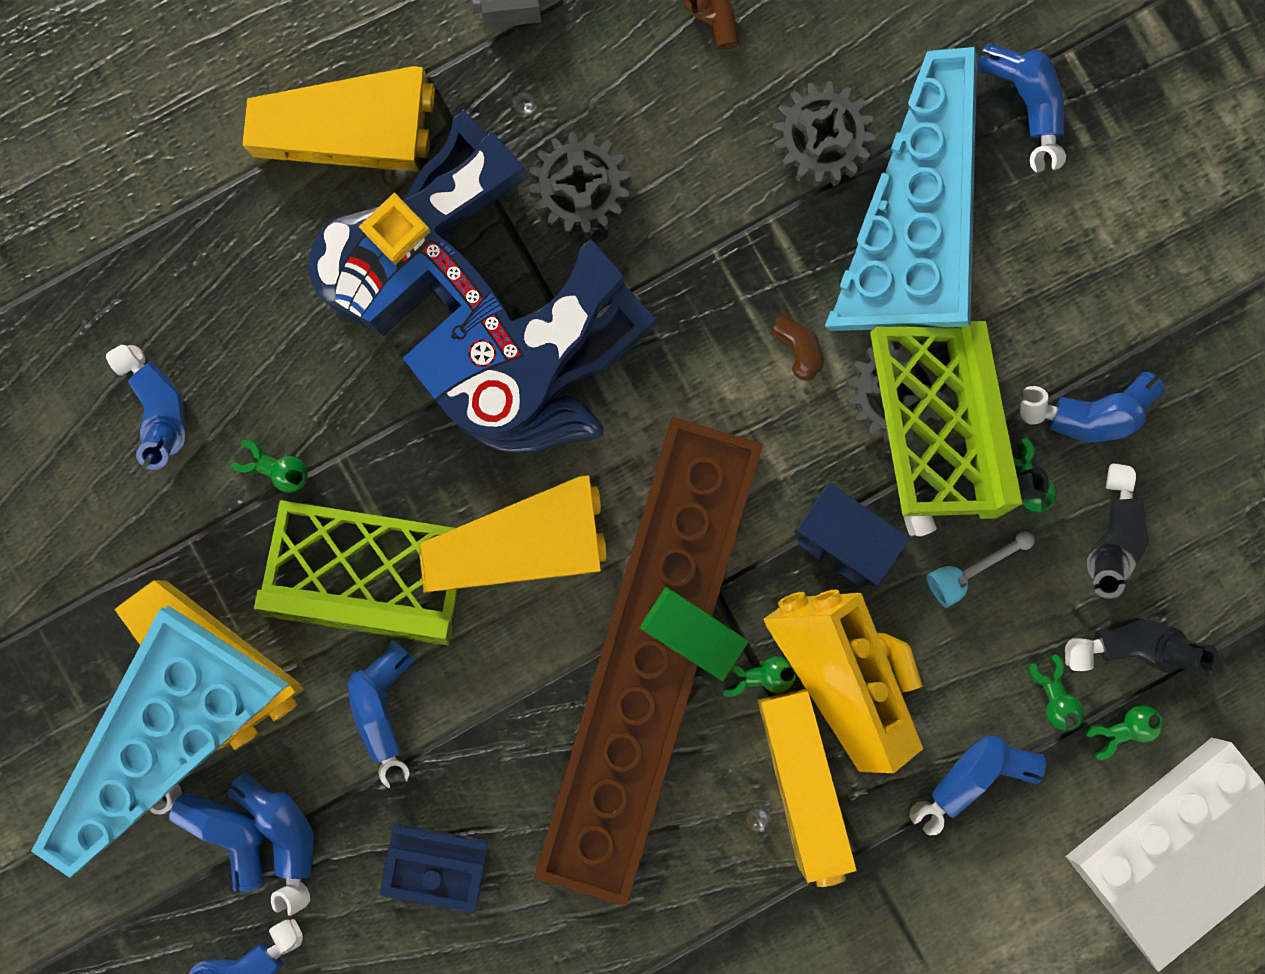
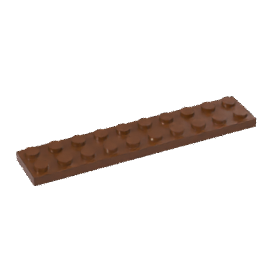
M675 417L671 418L534 879L627 907L698 665L639 627L665 587L708 615L713 616L763 447L762 443Z

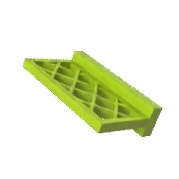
M971 321L970 326L961 328L876 326L870 332L903 517L979 514L980 519H995L1022 505L986 321ZM888 341H898L913 354L904 367L890 355ZM932 342H946L950 359L947 366L943 365L927 350ZM918 360L938 376L930 389L910 373ZM901 382L921 399L913 412L898 400L897 388ZM943 383L956 392L959 407L955 412L935 395ZM927 405L947 422L938 435L918 418ZM910 428L930 445L921 459L907 447L905 434ZM952 428L965 438L967 453L964 457L959 455L944 441ZM936 451L955 467L947 481L927 465ZM962 474L974 484L977 501H967L953 488ZM918 475L938 491L932 502H917L913 482ZM944 498H946L949 502L942 501L944 500Z
M280 500L262 589L257 591L254 609L264 617L449 646L458 589L444 590L446 596L443 612L422 609L413 596L415 592L423 588L422 579L407 588L394 567L415 552L419 554L418 545L455 528ZM290 514L310 517L318 531L294 546L286 534ZM317 518L332 521L323 527ZM343 523L356 524L365 538L344 553H341L328 533ZM364 526L376 527L378 529L369 534ZM390 530L401 531L412 546L388 561L375 541ZM411 533L426 536L416 542ZM324 537L337 557L313 573L300 553ZM285 541L290 550L281 555ZM368 545H371L384 565L363 580H360L347 560ZM293 557L298 559L309 577L293 588L275 585L279 567ZM343 564L356 584L341 595L328 594L319 579ZM389 571L403 592L388 603L375 601L366 587ZM314 583L320 592L305 589ZM362 591L368 600L352 598V596ZM409 598L414 607L398 604Z

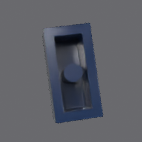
M831 483L823 488L793 531L802 538L798 543L799 547L822 561L825 555L841 565L837 573L859 588L864 583L870 586H878L910 539Z

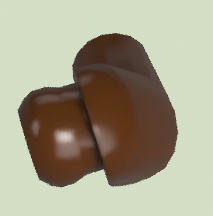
M684 0L686 9L693 16L713 27L716 49L728 50L739 45L733 6L729 0Z
M781 314L770 334L793 347L795 358L797 359L792 367L794 375L803 381H811L816 377L817 372L822 371L825 361L818 337L810 329Z

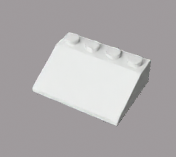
M1210 738L1065 856L1158 972L1265 886V784L1232 742Z

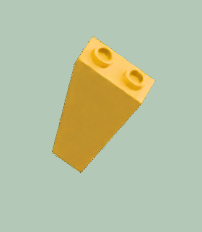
M412 66L247 98L243 147L252 157L419 172L421 158H428L430 130L424 129L425 112H433L435 86L432 83H428L423 67Z
M589 475L579 476L420 543L418 547L423 592L601 571L600 562L606 561V545L603 533L596 534L594 515L600 514L601 511L598 487L590 486Z
M152 581L115 608L117 614L140 645L159 610L170 606L290 684L217 750L231 745L236 751L259 734L254 726L268 716L275 722L298 705L293 698L304 689L297 680L168 581Z
M835 589L823 592L817 596H806L805 592H797L781 599L778 602L780 608L764 618L766 627L858 771L872 773H895L922 751L923 746L862 594H840L839 590Z
M803 688L758 699L798 868L807 883L816 881L817 887L840 884L846 881L845 874L855 872L856 867L809 692Z

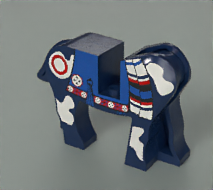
M463 109L453 118L449 137L441 151L422 168L402 200L429 227L431 232L395 265L359 228L379 207L337 218L326 225L313 242L308 261L311 283L319 296L340 315L382 336H385L429 295L435 292L437 298L452 315L412 349L403 360L449 418L465 433L487 446L509 453H537L569 442L597 440L604 434V425L580 399L573 396H559L571 387L606 372L656 326V318L625 286L624 275L590 239L580 248L574 269L559 294L540 310L523 318L510 321L507 313L488 284L474 267L446 242V239L453 228L528 178L525 167L492 131L487 135ZM613 297L612 302L607 311L601 317L596 319L598 313Z

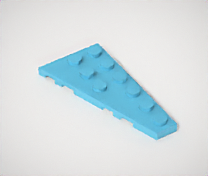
M975 47L927 51L908 101L909 110L900 133L897 132L891 150L893 153L885 173L881 174L858 235V246L849 271L845 270L840 284V295L834 311H830L825 327L828 331L873 330L876 326H970L977 53Z
M172 607L161 608L31 852L69 878L79 873L290 684Z

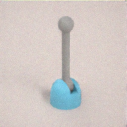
M1022 531L1017 534L1014 542L964 571L955 566H945L931 572L926 576L933 595L945 608L955 604L966 595L969 578L1019 549H1030L1035 542L1034 536L1028 531Z

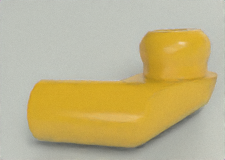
M877 633L901 693L922 687L923 685L910 645L886 633Z

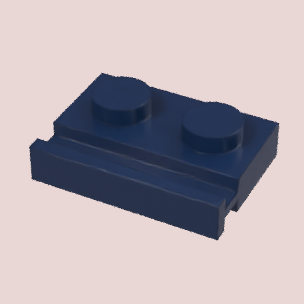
M395 823L392 827V837L379 895L475 913L489 841Z

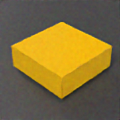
M395 192L359 226L368 238L395 265L431 232L429 227Z

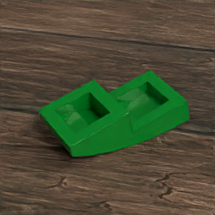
M667 587L664 588L639 627L721 681H724L749 642Z

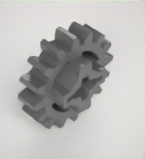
M828 81L824 91L818 92L813 82H811L806 87L805 97H802L794 90L789 96L791 107L780 105L778 108L777 116L784 122L774 123L771 134L782 137V139L776 141L772 149L774 153H786L781 164L783 170L793 165L798 168L795 178L798 182L806 174L813 175L814 187H819L824 176L829 177L833 186L838 185L841 180L842 171L852 178L858 171L854 161L865 164L870 156V153L863 147L872 146L875 141L874 134L865 132L872 125L874 118L871 115L861 116L860 112L866 103L864 99L857 100L854 103L848 100L851 88L846 87L839 95L834 93L833 82ZM816 106L828 107L815 112L809 110V108ZM843 116L850 122L853 134L846 130ZM832 120L829 136L825 138L824 142H820L817 149H814L817 133L821 131L822 127H826L828 121ZM792 130L795 131L794 135L801 139L804 149L802 154L795 146ZM831 156L838 159V161L831 163H818V160Z
M569 132V144L562 145L558 139L553 138L551 139L553 148L551 154L541 150L538 151L537 157L543 166L542 168L530 167V177L539 183L528 187L530 197L542 198L534 206L535 211L538 215L550 212L547 223L551 229L561 221L564 223L565 235L571 236L575 226L582 227L585 237H589L591 225L595 223L603 231L608 229L606 217L609 214L620 219L622 209L617 204V201L627 202L630 198V192L620 186L631 182L630 172L618 171L624 165L625 157L623 154L610 156L612 142L607 140L598 147L595 145L594 133L589 132L585 142H578L575 132ZM584 156L596 159L604 167H594L584 159ZM568 159V163L559 174L551 175L554 168L560 162ZM575 177H583L586 183L585 192L576 193V188L573 186ZM608 191H610L606 201L599 208L592 211V205L599 195L608 194ZM553 199L556 202L565 201L575 208L576 214L563 210Z
M888 341L890 355L904 367L913 354L902 344L898 350H895L892 342ZM870 347L864 352L868 364L856 360L851 367L859 377L850 378L845 382L846 387L855 390V395L848 398L845 403L846 406H858L860 410L853 418L855 424L865 419L870 423L866 435L871 437L880 429L884 431V443H890L878 376L870 377V374L876 368L873 348ZM918 360L914 367L922 374L926 382L925 386L930 389L938 377ZM901 382L900 390L907 392L908 396L903 397L899 401L906 408L909 406L917 407L921 399ZM939 389L935 395L945 404L949 403L950 397L940 393ZM868 398L874 399L882 410L881 417L872 409ZM928 405L918 417L928 427L927 419L933 422L942 420V417ZM911 428L905 434L906 443L913 440V430Z

